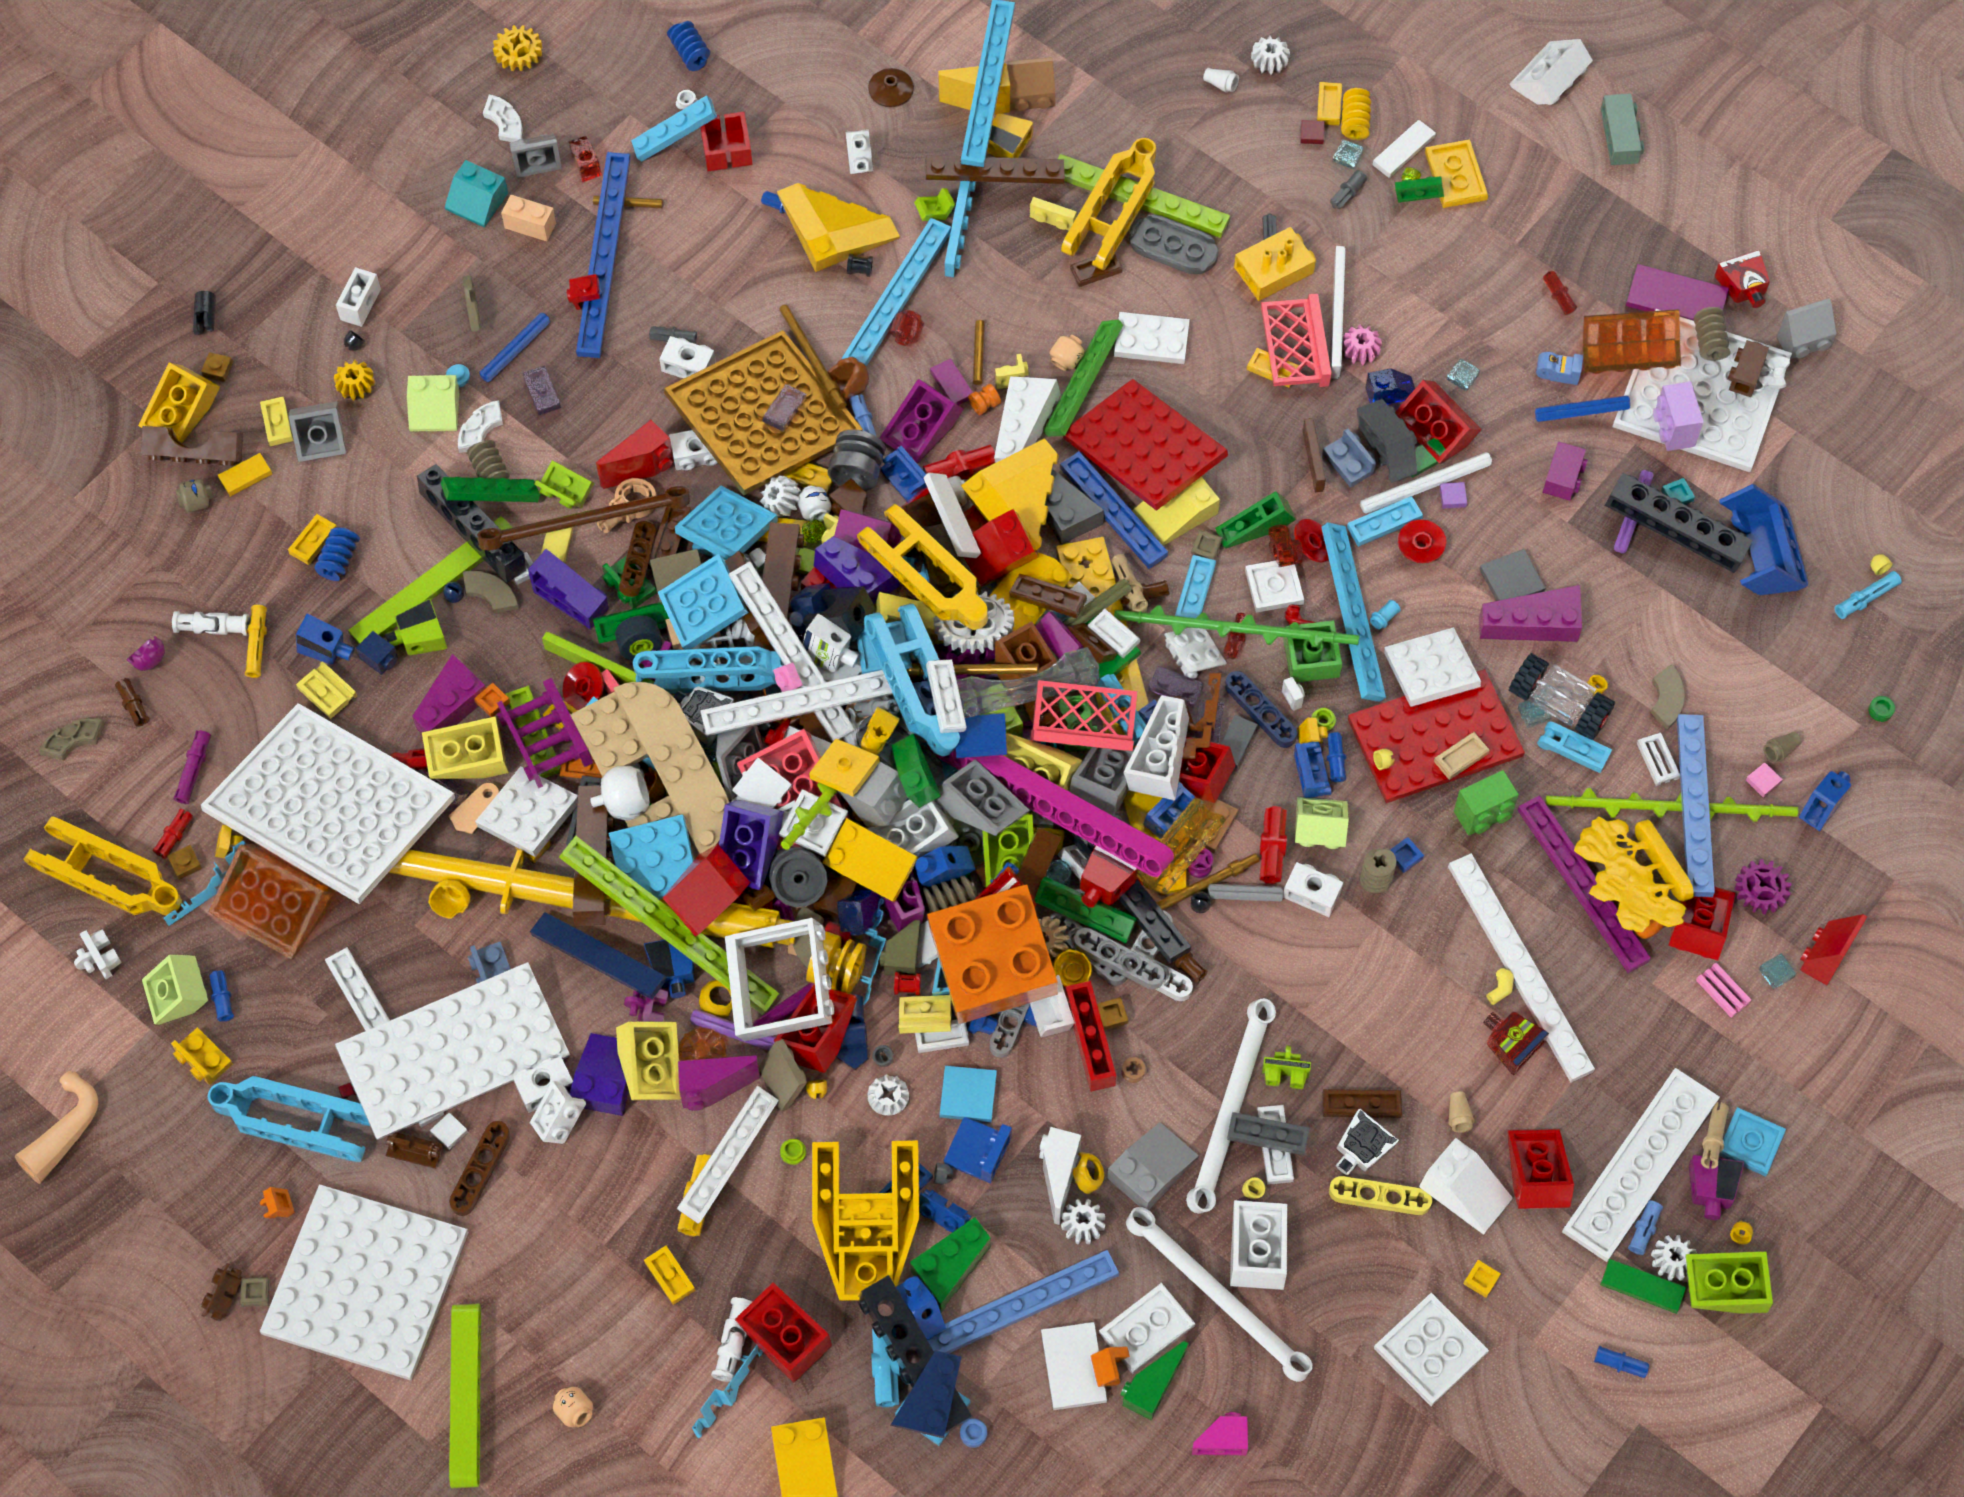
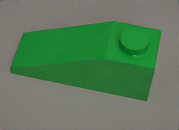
M1275 491L1215 529L1218 536L1223 539V547L1227 549L1275 533L1294 522L1296 518L1288 501Z
M911 734L891 745L898 775L907 797L918 808L941 797L915 734Z
M1181 1342L1136 1374L1132 1383L1127 1381L1120 1394L1124 1397L1122 1406L1152 1420L1188 1350L1189 1343Z

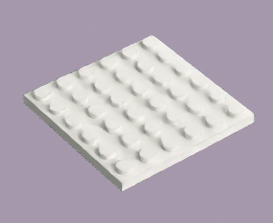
M1656 309L1624 396H1629L1630 409L1618 411L1613 427L1662 443L1659 436V423L1655 422L1653 417V409L1656 408L1657 397L1660 396L1662 387L1665 385L1691 381L1704 423L1695 447L1681 450L1751 472L1779 389L1771 388L1768 385L1763 387L1758 379L1751 398L1729 391L1732 381L1727 380L1731 367L1737 368L1738 362L1734 361L1738 348L1743 349L1746 340L1757 341L1726 332L1730 355L1722 360L1709 361L1700 356L1694 321ZM1761 343L1769 347L1765 361L1778 356L1786 357L1790 360L1791 352ZM1763 364L1759 377L1773 376V370Z
M319 1184L260 1333L412 1381L469 1232L467 1229Z

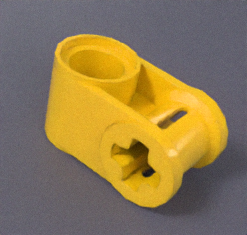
M877 707L861 740V748L875 755L880 754L900 718Z

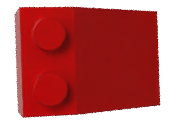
M652 420L648 421L596 462L601 487L606 489L618 486L623 481L632 478L646 479L654 477L660 472L668 470L674 462L670 437Z
M1012 509L992 519L972 534L981 554L977 558H963L982 587L1038 558L1039 555L1019 514Z
M1186 736V739H1196V738H1192V737H1187V736ZM1210 742L1209 748L1196 749V759L1182 758L1178 782L1182 783L1183 787L1192 793L1196 799L1215 803L1236 764L1230 746Z
M716 844L699 854L662 898L696 937L740 896L750 882L723 849Z
M1714 887L1715 893L1713 897L1693 896L1691 899L1679 901V903L1686 907L1685 914L1682 916L1684 922L1672 926L1668 946L1718 961L1727 938L1735 892Z
M1861 914L1828 921L1824 929L1819 927L1812 938L1816 942L1812 949L1807 946L1800 958L1804 962L1800 971L1827 986L1867 916Z
M815 984L789 1019L818 1014ZM833 989L829 990V999L832 1000L834 1005L831 1024L778 1034L774 1039V1043L783 1039L787 1047L792 1050L797 1065L823 1073L826 1072L839 1053L857 1001L855 995Z
M1560 1129L1508 1130L1513 1190L1518 1209L1570 1208L1574 1181Z
M774 1282L735 1318L736 1323L793 1383L832 1347L829 1334Z

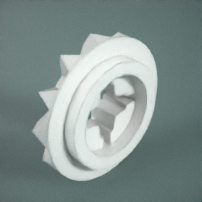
M887 1074L884 1077L876 1078L869 1086L868 1102L871 1108L881 1115H895L901 1112L908 1103L909 1091L906 1083L897 1076L893 1077ZM883 1087L888 1091L895 1090L893 1092L894 1102L888 1097L882 1098L884 1096Z

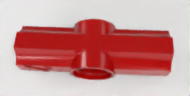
M991 445L968 452L956 450L951 452L946 459L923 466V471L925 474L947 475V478L959 476L962 480H967L975 472L996 463L994 459L995 451Z
M1278 806L1266 808L1264 813V831L1261 834L1259 854L1261 855L1259 880L1266 884L1281 882L1283 858H1285L1287 835H1285L1287 810Z

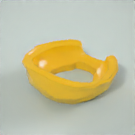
M716 979L709 981L701 989L699 997L700 1008L706 1013L721 1018L728 1017L733 1009L732 999L727 1006L717 1005L710 1000L709 995L715 987L726 988L730 996L731 990Z
M1080 1152L1078 1156L1081 1159L1078 1166L1073 1169V1177L1078 1188L1084 1193L1090 1194L1099 1189L1104 1181V1169L1096 1156ZM1088 1160L1092 1161L1095 1167L1094 1180L1091 1178L1086 1167Z

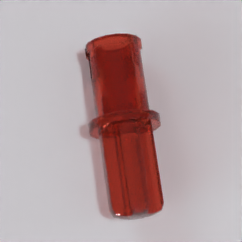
M1555 271L1547 272L1543 276V280L1552 293V299H1556L1564 315L1573 313L1577 309V305L1568 294L1569 289L1567 286H1563Z
M1237 613L1234 622L1241 623L1246 614ZM1229 632L1227 634L1228 639L1223 650L1225 658L1235 659L1237 657L1241 643L1246 640L1245 633Z

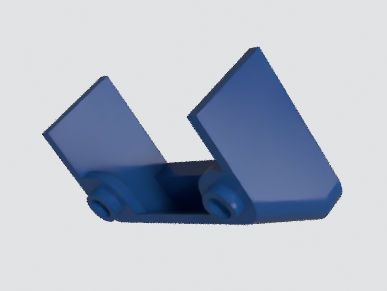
M1754 484L1719 499L1721 505L1732 511L1731 521L1734 527L1740 529L1746 534L1747 538L1753 540L1749 549L1755 572L1751 573L1749 577L1740 580L1741 585L1760 596L1799 591L1808 586V579L1790 513L1783 502Z

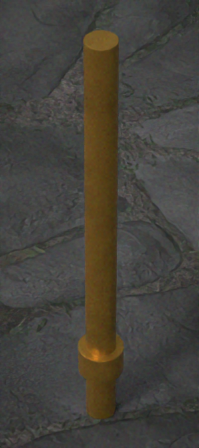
M782 305L779 310L823 382L826 394L833 399L838 409L845 408L846 402L840 394L841 389L838 384L831 379L788 305Z
M919 662L912 663V667L906 669L911 677H922L924 674ZM1039 664L953 665L955 675L1039 674Z
M1254 853L1240 861L1236 859L1228 863L1226 868L1156 903L1164 910L1194 895L1196 892L1208 888L1209 884H1216L1230 876L1236 877L1242 874L1243 870L1259 863V857Z

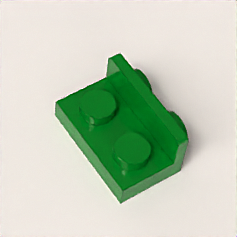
M626 556L611 567L605 563L602 566L604 572L603 580L610 588L614 587L618 591L617 595L624 604L628 603L634 609L657 593L656 588L644 577L641 591L637 596L628 597L623 595L619 590V583ZM635 564L629 565L632 569L639 570ZM630 578V580H629V585H630V586H633V583H634V580H635V579H631V578Z

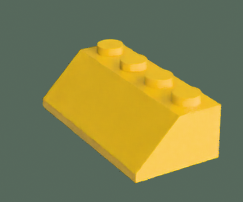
M1037 552L1038 558L1007 573L988 596L996 594L997 600L1003 598L1004 604H1010V610H1013L1014 616L1013 631L1031 621L1035 624L1046 610L1045 608L1010 597L1009 591L1019 573L1065 587L1073 575L1056 559Z

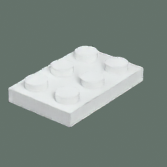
M1119 312V320L1122 322L1123 327L1116 338L1114 357L1178 364L1185 363L1190 319Z

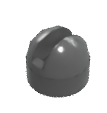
M880 1045L874 1049L872 1058L878 1066L887 1067L893 1063L894 1053L888 1046ZM883 1051L888 1057V1060L886 1062L880 1055V1053Z
M936 1163L934 1184H948L953 1178L947 1176V1174H953V1169L947 1164Z

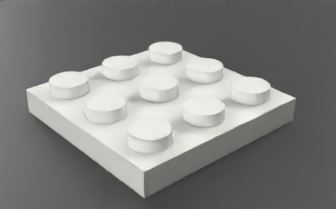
M1454 627L1384 647V654L1410 707L1481 687V680Z
M520 766L475 822L479 828L536 857L576 808L578 795L541 776L539 778L543 787L538 789L535 780L529 781L523 767Z
M1432 1293L1374 1346V1349L1430 1406L1434 1405L1489 1351Z

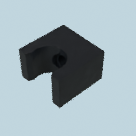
M864 586L825 589L821 596L828 609L816 614H807L802 621L806 628H808L816 615L820 614L851 635L850 642H855L865 628V616L873 614L877 610Z

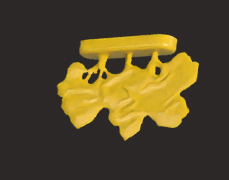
M1601 817L1592 820V826L1582 830L1580 840L1576 843L1574 849L1577 854L1586 860L1602 863L1606 867L1604 871L1597 873L1595 878L1597 884L1592 886L1589 894L1604 902L1608 900L1620 902L1616 915L1621 926L1629 931L1643 932L1649 926L1650 920H1655L1666 927L1682 924L1684 922L1682 916L1685 914L1686 907L1677 901L1671 900L1667 896L1670 889L1677 900L1685 901L1693 898V887L1688 876L1652 822L1647 819L1636 823L1635 835L1638 842H1635L1627 837L1629 826L1625 821L1620 819L1607 821ZM1617 835H1623L1624 838H1617ZM1616 842H1628L1626 844L1628 846L1632 845V848L1619 847ZM1644 849L1653 864L1648 866L1640 865L1635 859L1637 850ZM1627 851H1633V853L1628 855ZM1657 869L1666 884H1655L1652 870ZM1662 891L1661 896H1655V893Z

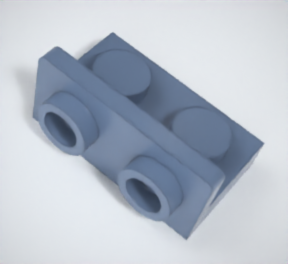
M1348 428L1343 431V436L1323 448L1322 454L1350 488L1374 474L1376 464L1374 455L1362 446L1358 435L1353 434Z
M501 942L476 950L475 945L470 946L472 955L467 957L472 971L478 969L480 977L476 978L477 984L511 970Z

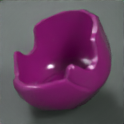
M156 636L153 637L154 640H147L127 658V661L136 669L141 671L152 670L160 664L165 654L163 642Z

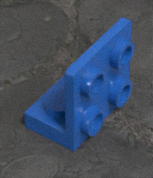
M964 1117L944 1158V1164L991 1184L1012 1139V1127L1002 1124L998 1131Z

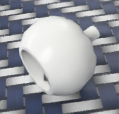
M616 766L608 770L601 780V795L591 798L592 806L605 805L607 811L614 818L622 820H632L639 817L641 811L646 812L650 799L646 782L640 770L632 766Z

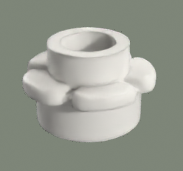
M683 90L677 96L676 106L678 109H685L698 101L692 91Z

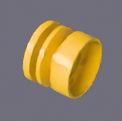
M825 931L826 937L823 940V948L828 955L826 973L832 978V989L838 991L841 987V992L851 994L864 969L866 945L858 943L854 949V941L849 939L843 949H841V937ZM811 955L806 981L815 984Z

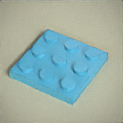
M719 486L675 526V533L715 555L720 554L724 560H727L738 551L744 553L769 530L770 522L777 523L778 519L777 514L723 486Z
M720 554L712 557L658 592L681 646L685 650L692 649L749 613L740 593L728 576L730 571Z
M683 814L609 833L616 867L658 900L663 899L662 897L694 861Z

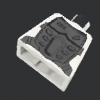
M699 686L694 688L690 696L680 691L676 692L674 698L681 707L695 736L710 747L718 734L706 736L701 710L734 703V699Z
M1359 1109L1337 1146V1150L1344 1156L1336 1164V1167L1347 1176L1356 1165L1363 1171H1366L1390 1151L1399 1140Z

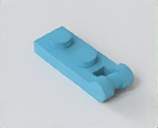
M1547 723L1544 728L1545 734L1540 736L1537 742L1540 748L1556 752L1601 773L1612 749L1557 723ZM1554 736L1560 737V742L1554 740Z

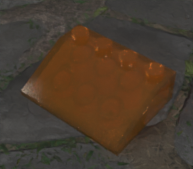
M1679 309L1584 316L1583 357L1585 372L1599 374L1604 371L1613 370L1616 372H1625L1628 369L1645 371L1657 367L1672 369L1676 366H1681Z
M254 844L239 845L208 913L289 959H294L325 915L336 890Z

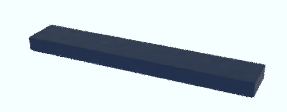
M546 912L542 914L530 931L533 937L653 1000L667 981L665 975Z

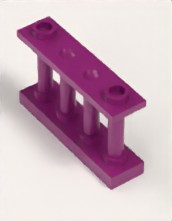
M552 678L543 681L546 691L542 693V696L512 710L506 711L502 701L497 702L501 711L497 713L502 727L508 726L527 764V767L523 769L529 781L535 780L538 789L543 787L538 776L539 774L569 760L580 759L584 767L593 764L588 748ZM546 704L548 706L553 705L554 709L551 710V714L515 729L512 720ZM555 722L557 724L562 722L564 727L560 728V732L524 747L520 738ZM564 740L566 742L571 740L573 745L569 747V750L535 766L533 765L530 756Z

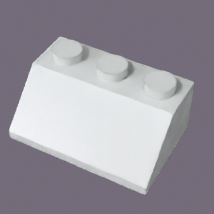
M1581 39L1550 41L1515 77L1510 86L1537 105H1552L1560 99V95L1573 85V81L1587 70V66L1593 60Z

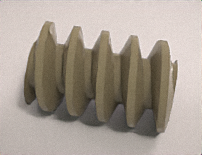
M1706 307L1694 315L1696 336L1700 349L1699 353L1703 359L1709 361L1722 360L1731 353L1728 348L1729 342L1726 340L1728 337L1725 332L1726 326L1723 324L1725 321L1724 316H1722L1723 310L1719 307Z
M485 440L473 444L469 447L466 454H468L469 460L472 462V467L475 469L477 477L508 479L510 474L506 471V465L502 463V457L499 455V450L495 448L496 445L493 440Z
M1375 849L1366 854L1360 874L1361 886L1370 893H1383L1389 890L1396 867V857L1390 849Z
M964 875L961 876L960 884L956 879H951L950 887L943 881L941 882L940 890L934 884L931 886V893L925 887L921 890L928 914L931 911H939L941 908H949L950 905H959L960 902L966 903L969 899L975 900L977 897V891L971 875H969V880Z

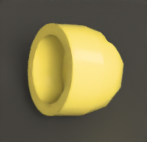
M1883 554L1875 555L1870 563L1872 570L1877 576L1887 572L1893 565L1889 558Z
M1380 749L1374 752V762L1379 770L1387 769L1393 765L1395 759H1391L1393 752L1389 749Z
M1256 1177L1247 1180L1242 1188L1243 1195L1251 1200L1262 1197L1265 1193L1263 1181Z

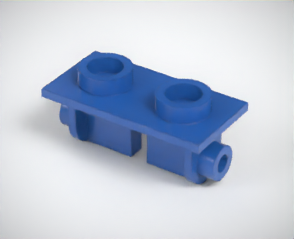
M926 1189L924 1193L921 1192L919 1196V1213L941 1225L947 1231L954 1232L970 1221L972 1216L968 1214L969 1211L954 1203L949 1208L945 1207L948 1199L939 1195L934 1190L929 1191Z

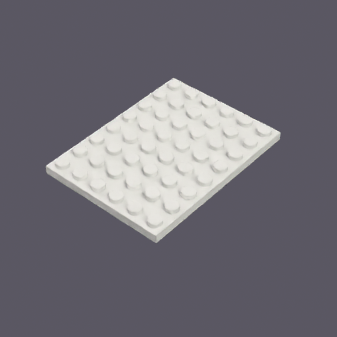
M298 703L201 804L203 812L360 904L453 802L455 795L452 791Z

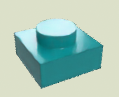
M1684 478L1662 486L1661 492L1663 494L1680 500L1682 504L1687 505L1694 502L1695 496Z

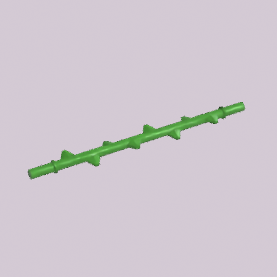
M1157 605L1150 613L1115 610L1114 617L1118 620L1138 622V624L1142 622L1171 625L1175 635H1180L1186 627L1217 630L1220 637H1225L1229 632L1263 635L1267 645H1271L1278 637L1309 640L1313 647H1317L1322 641L1331 642V644L1359 645L1360 635L1301 629L1297 622H1293L1287 628L1257 625L1252 615H1247L1241 623L1209 620L1206 613H1201L1196 618L1165 615L1160 605Z

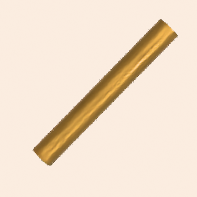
M594 195L593 205H599L600 196ZM625 197L624 206L662 208L663 199Z
M983 320L975 321L973 384L981 385L983 380L985 324Z

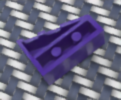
M835 536L815 549L814 567L837 588L864 586L871 601L875 604L879 592L889 594L899 587L900 581L871 554Z
M545 549L529 567L528 572L533 592L590 630L594 627L593 618L603 616L609 609L607 596L603 591L594 588L548 549Z

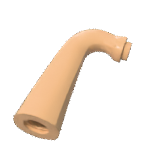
M66 1072L59 1082L65 1091L73 1092L78 1096L77 1106L37 1140L15 1155L18 1164L38 1184L43 1182L91 1123L97 1111L98 1096L95 1089L88 1082L80 1078L76 1072Z

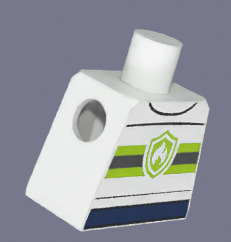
M816 615L806 629L802 645L817 667L830 672H836L843 662L854 668L860 657V654L848 649L851 641L849 633L822 615Z

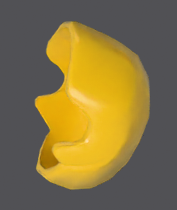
M442 880L431 891L428 903L436 914L452 919L460 912L463 913L470 903V894L467 888L459 881Z
M1065 950L1058 954L1053 963L1055 975L1060 976L1062 986L1065 988L1069 985L1087 982L1092 975L1091 962L1084 953L1076 950Z

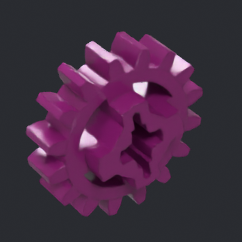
M1760 859L1758 865L1750 861L1748 867L1743 866L1741 868V874H1738L1735 879L1738 883H1736L1734 890L1740 891L1737 899L1745 900L1744 907L1753 906L1752 912L1754 913L1758 908L1761 909L1762 914H1766L1768 908L1773 913L1776 912L1778 906L1782 908L1785 905L1786 900H1788L1791 894L1789 890L1792 883L1786 882L1789 875L1780 873L1783 868L1782 866L1774 868V861H1770L1768 865H1765L1763 859Z

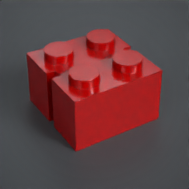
M745 112L724 114L726 132L721 131L719 115L700 127L707 172L728 169L727 165L732 164V168L753 165Z

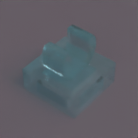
M1542 696L1518 704V710L1527 729L1551 720V715Z

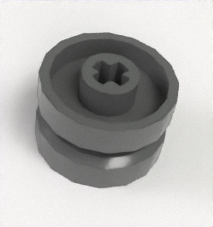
M795 844L789 850L784 848L778 850L773 856L768 870L769 880L779 900L789 906L805 907L816 902L822 896L827 885V874L823 862L817 853Z

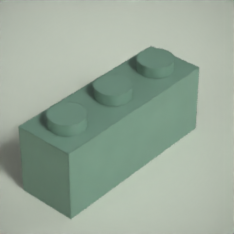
M1631 94L1604 95L1600 109L1610 164H1638L1640 155L1644 153V142L1639 139L1641 127L1640 122L1636 121L1635 117L1637 115L1636 102L1633 103Z

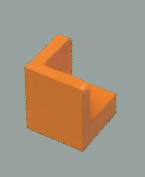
M1108 1347L1090 1355L1098 1387L1119 1385L1120 1379L1116 1363L1130 1357L1128 1347Z

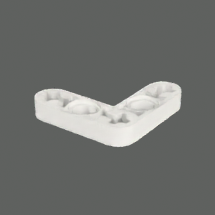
M1163 911L1166 914V916L1170 919V921L1173 923L1171 915L1168 912ZM1142 930L1131 950L1163 968L1166 978L1163 985L1155 990L1177 1001L1189 999L1193 989L1191 980L1154 959L1159 950L1156 946L1153 949H1145L1142 946L1141 942L1149 938ZM1125 960L1127 970H1134L1131 962L1135 963V960ZM1142 965L1141 972L1138 974L1139 976L1142 975V971L1144 972V965ZM1148 974V975H1149L1148 980L1152 981L1153 979H1152L1151 975ZM1170 977H1172V984L1170 983V987L1168 988L1166 986L1169 984ZM1186 985L1185 990H1182L1180 993L1176 991V986Z

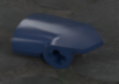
M851 994L856 996L857 1001L836 1057L856 1070L868 1060L867 1028L864 1022V998L861 995Z

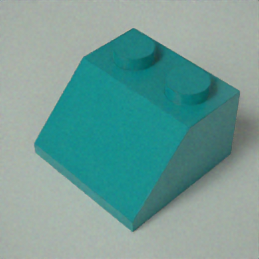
M465 160L453 177L445 210L485 228L508 195L505 177Z

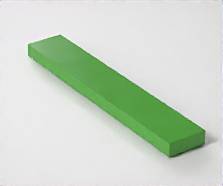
M1120 320L1101 322L1043 431L1048 437L1065 436L1123 327Z

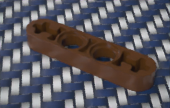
M648 521L637 522L631 536L619 583L620 592L628 597L637 596L643 585L656 533V528ZM642 531L646 532L645 539L640 538ZM634 547L643 548L645 553L636 552ZM636 564L641 567V570H634L629 565ZM630 578L635 579L633 586L629 585Z
M493 1121L486 1127L453 1190L449 1203L456 1215L466 1216L473 1211L510 1139V1131L504 1122ZM499 1129H502L503 1137L498 1136L494 1142L495 1146L498 1147L496 1149L491 1145L494 1141L492 1132H498ZM483 1151H491L493 1153V1158L488 1163L479 1161V1155ZM479 1174L481 1181L478 1185L471 1186L467 1184L469 1175ZM462 1188H465L467 1191H469L466 1196V1201L468 1205H462L460 1208H458V1204L456 1201L463 1200L466 1193Z

